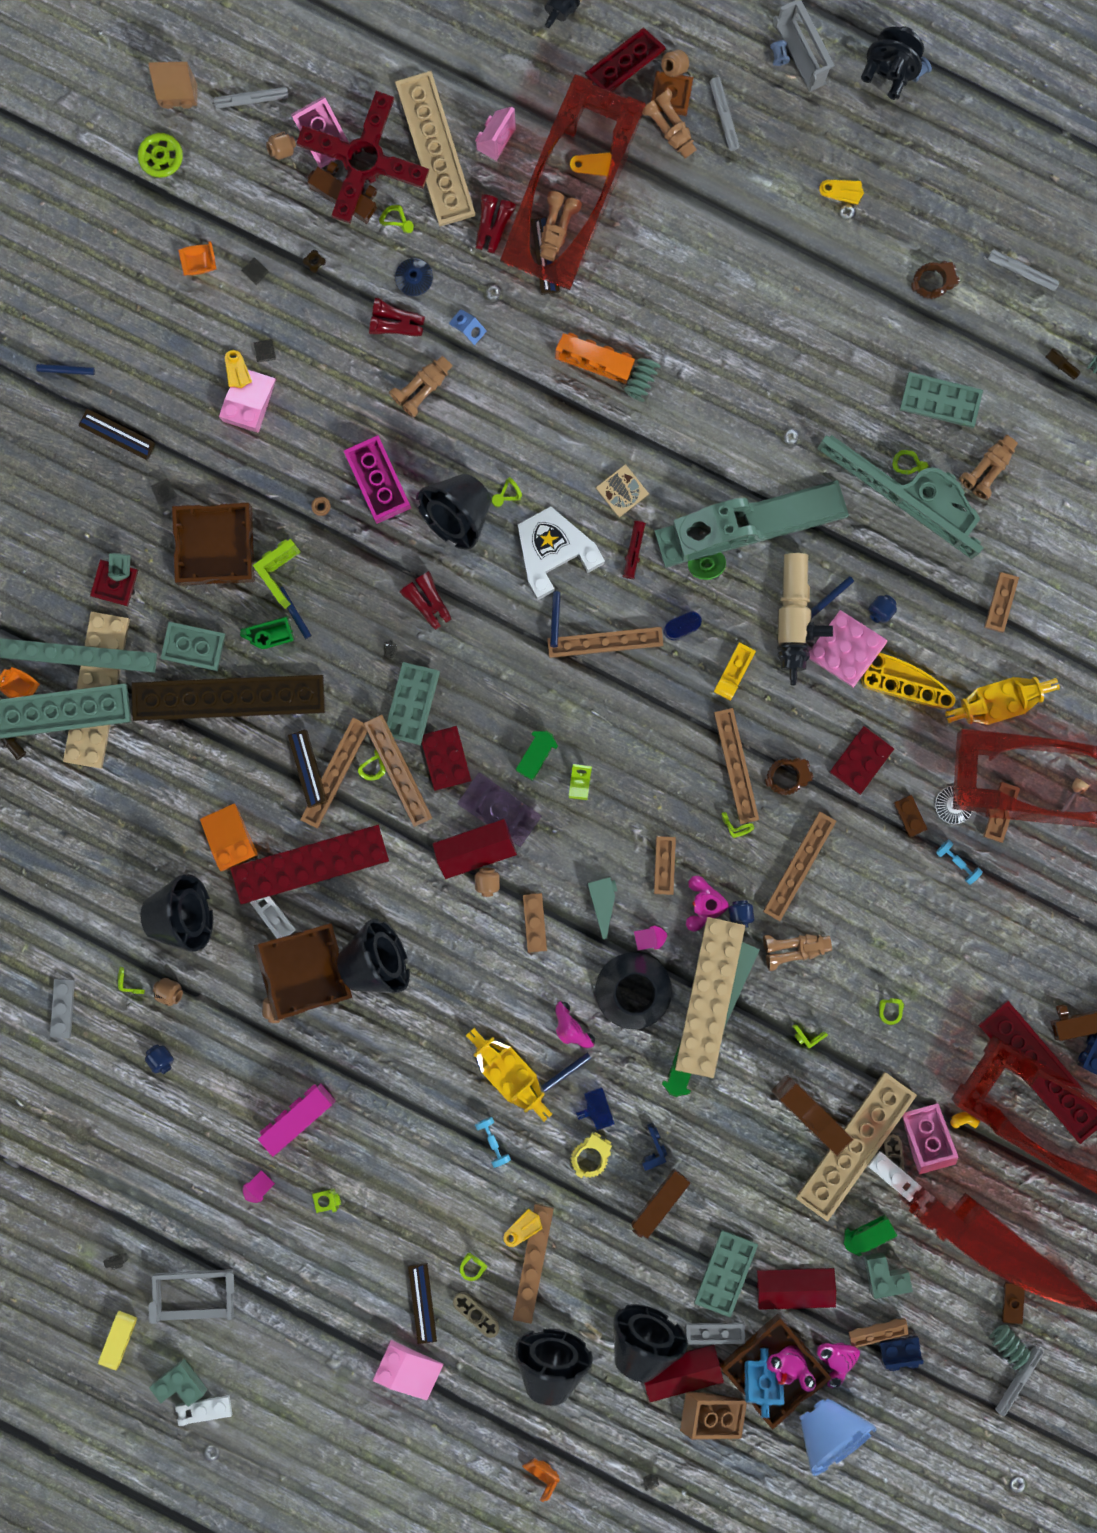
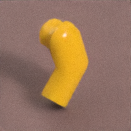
M967 1112L955 1114L950 1120V1124L954 1128H959V1126L964 1124L977 1128L980 1123L979 1119Z

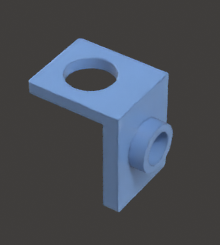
M462 309L449 322L452 327L464 333L474 345L486 333V329L480 322ZM478 327V335L472 337L471 332L473 328Z

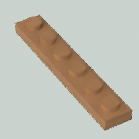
M662 627L558 637V647L555 648L550 647L551 638H547L549 658L664 646Z
M730 708L714 712L739 823L744 824L757 821L759 816L734 710Z
M383 715L365 722L364 725L413 826L415 827L432 819Z
M352 718L321 778L327 802L312 808L307 806L300 819L301 821L317 829L319 828L368 733L363 722Z
M818 812L764 908V913L781 921L834 827L836 820L822 812Z
M539 1204L534 1206L533 1212L540 1216L543 1229L528 1238L513 1314L514 1321L532 1324L554 1207Z

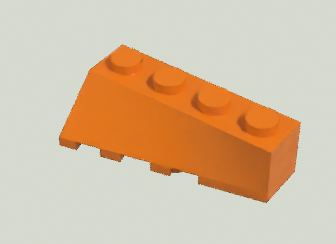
M563 333L556 347L555 359L627 385L635 363L632 355L625 352L621 354L614 352L613 348L598 346L596 342L586 339V341L578 339L579 336L573 333H568V335Z

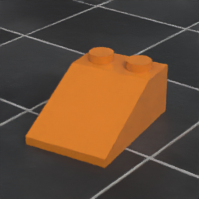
M235 803L200 819L220 872L259 856Z

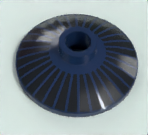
M410 258L403 261L397 267L395 281L397 287L404 294L419 296L430 288L433 274L430 266L425 261L418 258ZM412 272L417 274L415 278L410 277Z

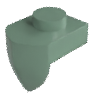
M110 553L108 576L114 581H121L130 575V555Z

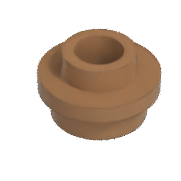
M317 497L313 500L311 508L316 515L325 516L329 513L331 505L325 497ZM319 504L325 505L323 510L318 509Z

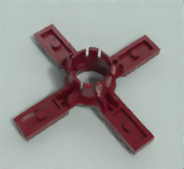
M375 91L363 125L364 129L361 137L352 140L350 143L344 142L338 137L302 126L296 143L297 146L343 161L344 168L348 172L331 215L334 219L350 224L364 184L367 183V179L369 183H374L376 181L375 176L378 178L380 174L422 189L424 188L429 168L394 156H385L379 145L394 102L393 96ZM362 148L366 153L377 156L376 164L371 169L365 171L356 170L351 166V161L354 157L353 153L355 152V155L362 152Z

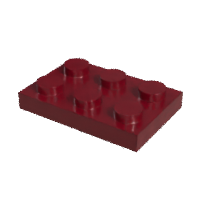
M457 726L423 735L422 746L434 791L472 781Z
M863 726L829 773L861 795L894 748Z

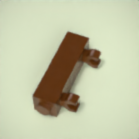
M331 161L326 171L317 167L315 171H311L307 180L311 190L336 204L343 182L334 177L339 167L338 164ZM369 185L364 195H360L353 215L365 224L369 222L377 210L376 203L372 200L378 192L371 185Z
M1066 1005L1056 1006L1059 1019L1051 1021L1055 1040L1064 1041L1097 1033V1010L1068 1016Z
M674 1168L633 1220L631 1225L634 1229L632 1231L640 1238L644 1236L648 1239L691 1184L690 1180Z

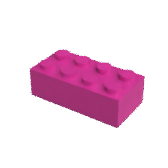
M378 435L344 450V454L376 524L411 509Z
M321 1083L318 1086L312 1085L304 1093L306 1097L296 1099L289 1106L291 1109L289 1112L284 1110L274 1119L276 1122L274 1125L270 1122L259 1132L261 1136L257 1140L272 1157L336 1101Z

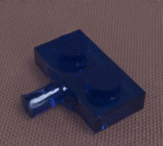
M600 1087L584 1093L587 1109L576 1112L578 1120L590 1117L593 1120L596 1131L614 1125L615 1123L603 1088Z

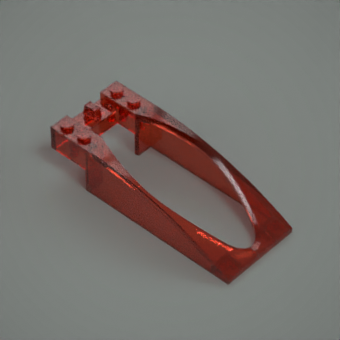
M576 74L573 77L538 159L500 262L567 290L572 288L616 186L646 103L630 96L626 99L592 85L593 81ZM584 108L617 121L612 135V154L607 178L594 210L576 238L553 263L539 266L534 262L530 252V220L535 191L554 146L564 133L573 137L576 135L578 121Z
M961 729L957 733L952 809L984 812L986 817L1097 828V811L1065 812L1050 810L1022 802L999 790L976 788L978 755L989 756V761H991L1002 752L1013 749H1026L1086 755L1097 760V746L1035 736Z
M993 1035L983 1050L985 1052L984 1056L976 1065L965 1084H960L951 1098L952 1101L960 1109L989 1125L998 1136L1097 1194V1170L1066 1160L1041 1147L1018 1130L1007 1119L995 1102L986 1096L1001 1073L1007 1068L1020 1076L1029 1086H1032L1038 1077L1047 1079L1088 1102L1096 1109L1097 1098Z
M923 1187L920 1191L915 1192L914 1198L910 1202L906 1203L911 1207L909 1211L928 1229L930 1228L932 1231L935 1229V1235L943 1242L947 1239L971 1259L1001 1278L1052 1301L1097 1312V1302L967 1193H964L951 1210Z

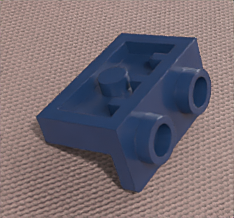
M1097 1033L1090 1034L1086 1040L1087 1047L1078 1057V1066L1097 1075Z
M918 1336L879 1342L882 1364L889 1371L900 1370V1367L906 1366L908 1368H917L919 1364H924Z

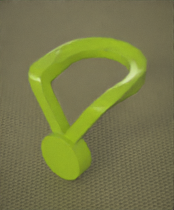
M391 205L380 215L379 222L383 226H402L401 228L404 233H411L414 229L413 223L408 220L406 221L400 205ZM393 210L399 211L402 223L384 222V219L389 212Z
M909 450L899 451L894 456L892 463L893 469L904 475H909L916 471L919 473L929 467L927 462H920L917 454ZM902 455H908L914 458L917 466L910 470H901L898 467V460Z
M509 477L506 479L501 494H496L492 497V505L501 507L504 501L521 500L522 493L516 482ZM509 483L517 493L515 497H503Z
M376 749L374 750L375 756L362 763L358 768L359 775L366 780H377L385 775L386 772ZM378 759L381 769L376 775H368L363 772L362 769L366 765Z
M721 813L725 825L727 824L732 838L748 834L755 828L753 823L733 828L727 813Z
M119 967L118 989L123 992L145 994L144 989L123 988L124 967Z
M882 999L879 1004V1017L881 1021L888 1025L897 1024L902 1018L904 1003L900 999ZM886 1003L899 1005V1015L896 1020L888 1021L885 1019L883 1012Z
M471 1253L466 1254L460 1265L461 1276L468 1281L477 1280L487 1269V1265ZM471 1258L481 1266L478 1274L474 1277H468L464 1273V1266Z

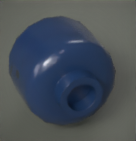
M889 595L877 596L868 608L871 620L875 623L889 622L897 611L896 601Z
M747 900L732 902V905L728 908L729 921L745 925V928H749L748 924L754 922L753 905L748 903Z
M157 1044L147 1050L145 1062L153 1073L161 1072L165 1074L171 1070L174 1058L166 1046H159Z

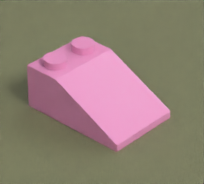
M324 96L291 114L299 131H301L302 126H306L338 137L340 140L349 143ZM311 151L319 168H323L331 161L337 160Z
M513 107L495 111L493 116L490 115L485 123V130L480 132L475 140L477 150L495 161L498 160L516 129L515 108Z
M248 370L252 383L247 384L243 388H229L219 418L222 422L259 433L276 378Z
M939 1104L905 1112L902 1119L918 1173L923 1174L956 1165L958 1154Z
M390 1340L373 1381L391 1390L428 1400L443 1367V1363Z

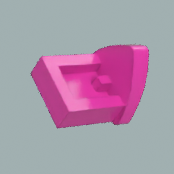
M650 926L649 929L634 931L637 950L659 949L667 938V933L658 926Z
M261 1170L249 1183L246 1182L243 1186L245 1200L252 1203L261 1202L263 1196L275 1183Z

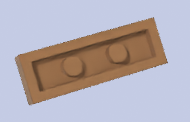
M1003 572L999 573L984 628L1001 633L1005 631L1019 577Z
M1000 782L983 837L1003 843L1020 791L1019 787Z
M656 836L654 894L673 895L676 837Z
M542 893L523 895L528 953L547 951Z
M902 1318L893 1319L882 1324L876 1323L866 1328H856L849 1332L850 1344L857 1348L908 1335V1325L906 1319Z

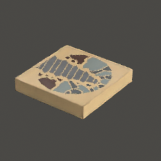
M626 464L596 487V490L618 518L622 517L649 495Z

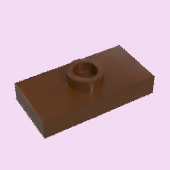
M1005 1282L1002 1310L1003 1323L1023 1324L1025 1284Z

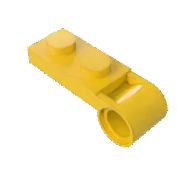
M740 642L738 643L714 693L731 701L756 652L755 650Z

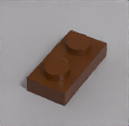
M912 795L893 803L909 838L928 830Z

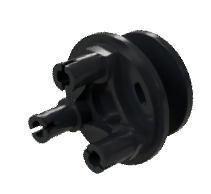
M893 26L882 30L878 41L872 43L867 50V64L861 75V80L870 83L876 72L883 78L893 82L888 92V97L892 100L899 99L903 87L907 85L908 81L918 77L921 72L922 62L920 58L924 53V44L914 30L906 26Z

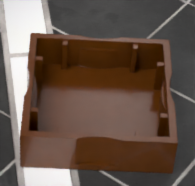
M249 503L220 504L216 506H172L176 584L180 586L255 582V568L253 567L252 506Z
M332 923L253 945L274 1020L284 1019L304 1013L307 1010L352 998L350 989L345 985L338 971L337 957L339 948Z
M788 1075L771 1090L836 1156L853 1141V1138Z
M778 1313L746 1340L745 1344L738 1347L720 1363L721 1370L737 1389L745 1395V1362L760 1361L761 1348L769 1349L768 1358L773 1354L779 1353L789 1345H796L801 1350L808 1370L815 1378L816 1386L813 1391L807 1392L802 1389L798 1379H795L791 1384H784V1405H770V1418H763L772 1430L792 1414L802 1401L811 1397L832 1379L829 1372ZM752 1403L754 1409L761 1416V1405Z

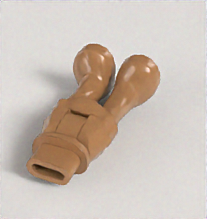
M668 89L640 111L643 115L650 116L662 130L664 138L685 159L697 149L693 145L694 140H691L689 128L686 127L685 122L680 119L670 103L673 94ZM657 104L667 115V117L673 124V127H670L668 125V123L660 113Z
M550 191L547 195L549 214L541 233L540 257L549 261H554L555 256L559 254L560 248L565 243L564 239L567 237L566 232L570 218L573 214L578 213L582 207V203L578 199H566L559 226L555 225L559 210L564 201V195L557 191Z
M441 356L437 361L434 360L433 363L417 372L415 378L401 390L393 388L389 391V394L399 406H402L408 415L414 418L418 414V407L432 391H435L437 386L441 385L445 376L448 375L447 371L453 366L444 356ZM422 383L425 385L411 400L405 402Z
M1005 435L1002 440H998L997 444L988 449V452L984 454V458L971 473H963L959 477L960 482L967 489L971 490L990 465L992 467L991 470L973 490L976 496L988 500L992 494L989 487L997 475L1005 470L1006 465L1009 464L1011 456L1015 452L1014 449L1018 445L1017 441L1009 435Z
M806 934L805 936L799 935V937L785 940H776L771 935L763 936L764 949L767 953L797 947L798 950L780 954H766V964L769 971L776 970L780 964L785 962L811 960L820 954L824 955V952L832 951L830 936L822 937L818 935L817 937Z

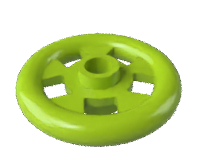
M154 133L147 136L141 142L137 157L139 165L144 172L153 177L164 178L174 174L179 169L183 159L181 145L173 136L166 133ZM166 141L167 146H159V142ZM149 145L154 147L151 153L146 152ZM169 151H175V158H170ZM159 154H164L163 158H157ZM152 159L155 165L150 167L147 164L148 160ZM168 163L169 167L161 170L160 165Z

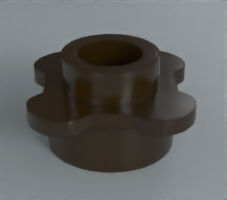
M312 250L303 259V263L310 267L311 272L316 273L319 267L326 264V260L319 255L317 250Z

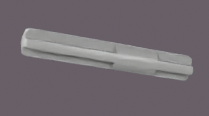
M715 77L710 80L711 89L730 151H734L740 145L721 79Z
M286 87L215 97L214 106L215 108H224L287 99L289 94Z
M992 250L988 257L990 261L1052 291H1055L1059 285V280L997 250Z
M1038 1346L1032 1348L1030 1358L1021 1366L995 1410L1000 1415L1005 1416L1043 1356L1044 1351Z

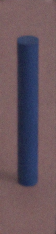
M37 364L36 366L37 372L95 375L94 367Z
M851 576L846 578L811 609V619L854 582Z
M280 587L290 602V605L287 607L289 613L305 640L312 636L284 587Z
M559 591L553 592L550 647L554 648L558 647L561 595Z
M587 1052L541 1086L543 1091L547 1092L592 1058Z

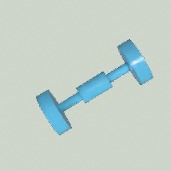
M948 839L940 846L936 854L939 857H942L945 853L953 858L952 861L961 870L964 869L969 874L965 881L971 885L981 876L983 871L979 867L971 871L958 855L955 856L949 850L954 843Z
M489 1117L476 1123L475 1127L477 1130L485 1128L491 1149L495 1151L498 1157L491 1162L493 1168L509 1162L511 1158L509 1154L500 1155L499 1145L488 1127L495 1122L493 1117Z

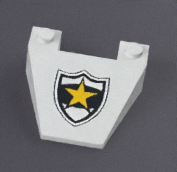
M552 507L518 524L528 584L537 600L554 592V587L546 573L578 556L587 573L605 563L596 544Z

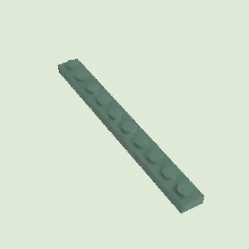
M0 639V658L151 673H155L156 653Z

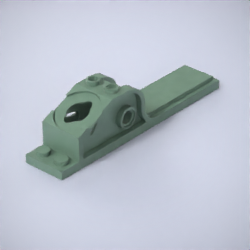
M826 435L817 449L970 559L980 554L984 548L980 545L981 542L978 539L969 537V534L979 522L980 517L975 509L971 508L964 496L963 488L956 481V477L953 474L945 473L938 468H926L920 471L908 484L901 485L832 435L830 437Z
M836 480L754 503H749L747 498H737L717 503L692 514L677 518L673 521V526L655 530L654 533L664 567L667 568L719 552L729 551L848 518L849 514L839 482ZM745 516L747 526L738 527L736 517ZM706 525L711 528L710 534L699 541L694 540L687 534L690 529Z

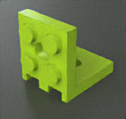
M291 539L280 542L277 545L278 548L263 554L262 559L253 565L277 601L285 609L290 605V602L270 574L300 553V550Z

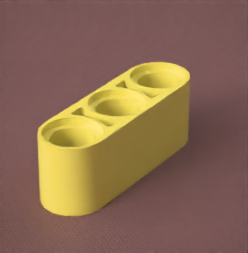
M118 1311L101 1353L99 1365L117 1371L135 1327L137 1317Z

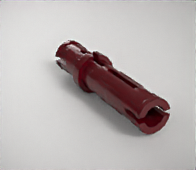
M634 521L628 555L625 556L624 578L635 579L637 563L640 562L638 557L646 525L645 522Z

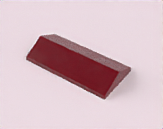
M643 27L586 71L585 76L598 92L608 95L664 52L666 47Z
M505 818L432 843L437 863L445 879L517 855Z
M835 1269L757 1270L758 1310L836 1308Z
M714 1344L686 1351L680 1359L654 1379L644 1382L649 1403L724 1383Z

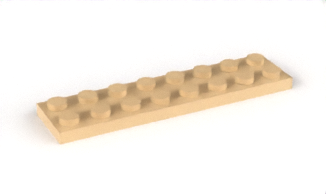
M432 71L395 81L420 165L429 168L426 185L439 227L476 216Z
M91 612L85 646L124 650L130 619ZM81 666L76 690L117 685L121 670ZM110 725L69 730L63 762L102 769Z
M710 917L706 919L675 1070L714 1078L745 925Z
M884 1072L844 1128L853 1138V1141L838 1156L829 1149L795 1198L828 1222L917 1095Z

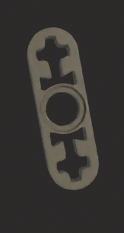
M890 1133L883 1143L884 1155L889 1159L898 1157L900 1160L898 1167L905 1172L901 1139L896 1134ZM890 1138L897 1141L894 1144V1150H899V1153L893 1152L888 1154V1151L892 1152V1147L887 1144V1142H890Z
M459 1292L455 1295L453 1300L455 1309L488 1338H493L499 1333L500 1326L498 1321L468 1293ZM458 1298H466L465 1303L470 1307L468 1313L465 1312L467 1307L464 1304L458 1305ZM473 1310H480L482 1317L474 1320L471 1317ZM485 1317L488 1318L486 1319V1323H488L489 1325H495L494 1332L492 1330L488 1332L487 1325L485 1323H483L482 1326L479 1325L484 1321Z

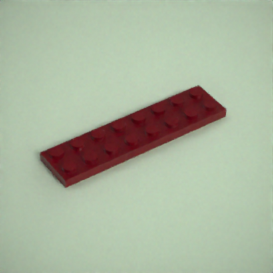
M378 824L230 867L240 905L383 864L389 862V858Z
M1008 1000L978 1024L980 1029L1078 1144L1084 1142L1097 1130V1104Z

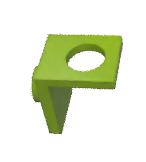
M573 764L569 798L588 800L592 766ZM577 770H585L586 773H578Z
M796 1024L792 1025L797 1032L794 1035L800 1044L804 1043L809 1049L828 1036L826 1032H822L809 1042Z
M335 1188L312 1194L316 1213L328 1210L337 1212L339 1205H341L339 1193L336 1194ZM327 1196L329 1198V1205L326 1207L320 1206L318 1203L319 1197Z

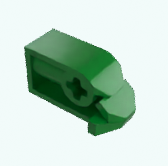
M288 616L251 625L240 630L241 637L249 640L250 644L260 649L274 647L295 640ZM262 634H264L265 637L268 636L269 638L266 641V644H264L263 641L259 640Z
M548 731L532 732L531 735L535 738L516 768L517 773L532 782L551 752V748L556 750L558 747L553 734Z
M680 1043L668 1074V1081H662V1085L668 1094L674 1097L688 1095L691 1092L690 1089H687L691 1073L675 1070Z
M884 1214L851 1232L849 1228H846L844 1230L843 1244L847 1251L861 1256L862 1253L870 1251L897 1237V1234L891 1222Z

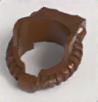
M946 261L940 264L930 262L924 264V266L922 265L914 275V282L911 283L913 292L917 291V294H920L919 296L926 297V299H936L944 295L947 290L953 289L960 282V278L955 272L956 265H953V262L947 263ZM927 271H937L943 278L942 287L932 292L925 290L923 287L920 288L918 282L921 275Z
M799 758L777 760L768 770V778L765 779L767 787H771L777 794L791 795V793L794 794V792L800 790V787L807 786L808 782L814 778L812 771H809L808 768L810 767L809 761L806 759L800 760ZM782 765L792 767L797 773L796 783L789 789H783L776 784L774 785L772 779L776 769Z

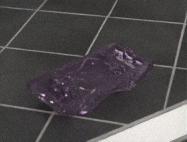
M481 773L477 774L457 803L485 824L505 818L512 841L519 847L522 846L542 817Z

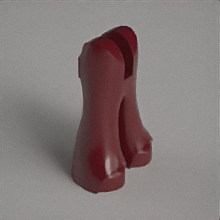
M482 194L481 218L475 248L482 250L486 243V236H490L488 252L494 254L506 224L513 215L517 205L507 200H501L494 226L491 228L498 198Z
M375 298L369 334L422 336L423 328L416 325H424L425 316L395 308L381 299Z
M428 571L415 581L430 601L431 606L422 597L414 582H411L399 592L437 630L441 625L434 614L439 612V616L446 623L451 620V616L436 590L430 571Z

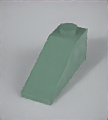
M610 877L587 883L602 939L607 938L615 899L614 892L617 891L615 880L611 881Z

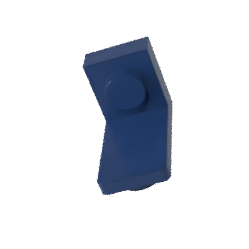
M651 1124L647 1125L659 1154L651 1153L644 1157L645 1160L641 1162L645 1171L666 1163L665 1157L668 1156L664 1145L660 1146L657 1139L660 1138L657 1128H652Z

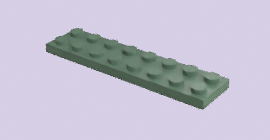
M127 684L0 699V739L131 722Z

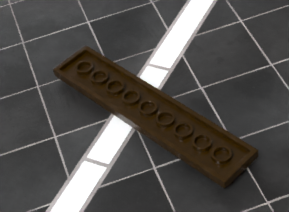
M324 675L131 682L133 721L325 713Z

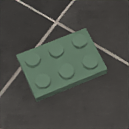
M168 622L160 659L218 671L226 634Z

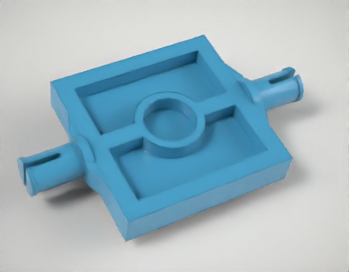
M768 1348L760 1349V1361L745 1362V1402L761 1405V1418H770V1405H784V1384H778L775 1372L767 1369Z

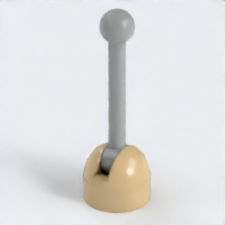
M1076 777L1072 784L1073 794L1061 812L1055 816L1058 821L1063 819V814L1075 796L1087 791L1089 788L1087 783Z

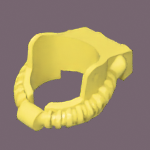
M592 1132L589 1137L585 1138L584 1143H580L572 1151V1167L576 1171L575 1175L580 1178L583 1176L586 1178L598 1176V1174L604 1171V1168L606 1169L607 1158L611 1155L610 1149L612 1145L608 1139L603 1140L600 1138L601 1135L597 1132ZM586 1148L596 1149L601 1156L600 1165L593 1171L585 1172L580 1169L577 1163V1157Z

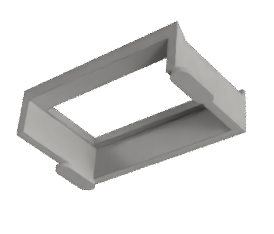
M795 0L782 6L779 16H774L773 26L779 31L782 39L787 42L786 47L809 92L827 84L828 72L835 65L802 0ZM797 12L825 65L820 68L796 21Z
M233 1269L155 1273L152 1276L153 1302L149 1303V1322L155 1324L163 1320L226 1317L227 1320H232L235 1316ZM226 1277L227 1308L162 1311L161 1280Z

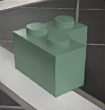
M883 1252L864 1256L870 1292L874 1299L913 1292L910 1274L906 1268L889 1271L887 1258Z
M185 1358L155 1380L149 1387L160 1404L177 1392L187 1407L204 1396L207 1391L206 1386Z

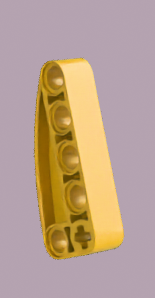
M879 653L877 656L881 662L880 666L876 667L871 664L861 678L862 686L868 690L929 707L946 710L955 704V696L934 677L905 661L883 653ZM873 676L875 682L870 685L867 678ZM887 680L893 682V690L886 688L885 683ZM906 685L912 688L911 695H906L904 693V687ZM923 691L930 693L931 698L929 701L924 700L922 697ZM942 696L948 697L949 704L947 706L941 703Z

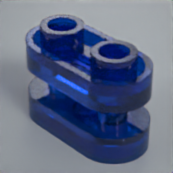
M691 611L670 620L664 628L665 637L668 640L676 641L696 632L702 623L701 616L697 612Z

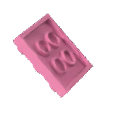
M840 610L829 624L833 625V637H820L809 651V659L854 688L886 645L887 639Z

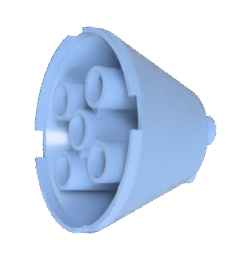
M822 1399L814 1405L815 1410L812 1412L807 1411L799 1418L801 1420L810 1471L813 1476L827 1471L828 1466L836 1462L838 1464L871 1437L869 1433L871 1430L873 1432L877 1430L872 1423L830 1399L825 1401Z

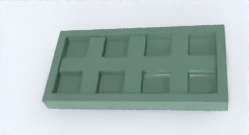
M909 372L899 410L974 428L983 390Z
M405 662L402 663L387 719V725L394 739L421 746L440 671Z
M721 1229L694 1304L731 1318L758 1243Z

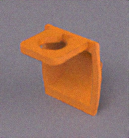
M211 241L208 242V245H194L178 250L184 275H199L216 270Z
M14 667L4 669L0 675V691L9 698L34 695L40 685L33 677Z
M534 1458L522 1467L547 1484L540 1501H548L557 1483L560 1481L559 1476L545 1461H539Z

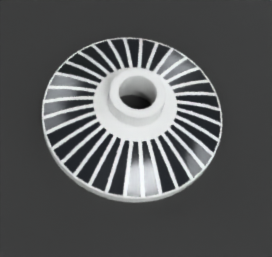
M959 786L944 788L938 794L935 801V809L938 816L950 824H959L966 821L971 816L974 808L971 794ZM954 801L959 803L958 808L953 807Z

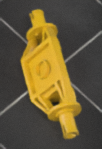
M1012 677L976 688L967 698L961 699L960 708L945 711L946 717L954 715L947 718L948 723L965 718L968 724L989 725L1025 714L1038 702L1042 703L1044 701L1045 693L1059 690L1060 687L1059 684L1051 686V684L1058 683L1056 678L1040 683L1037 677H1032L1031 679Z
M475 1027L466 1034V1037L477 1048L473 1056L477 1057L482 1074L508 1102L523 1108L524 1112L533 1109L543 1122L546 1121L547 1116L550 1117L553 1113L541 1102L545 1093L541 1092L536 1073L511 1046L494 1040V1037L485 1040ZM490 1044H491L493 1047H495L497 1050H499L500 1052L498 1053L494 1048H492V1047L490 1046ZM530 1086H532L533 1090H534L535 1093L537 1094V1097H536V1095L534 1094V1092L532 1091V1089L530 1088Z

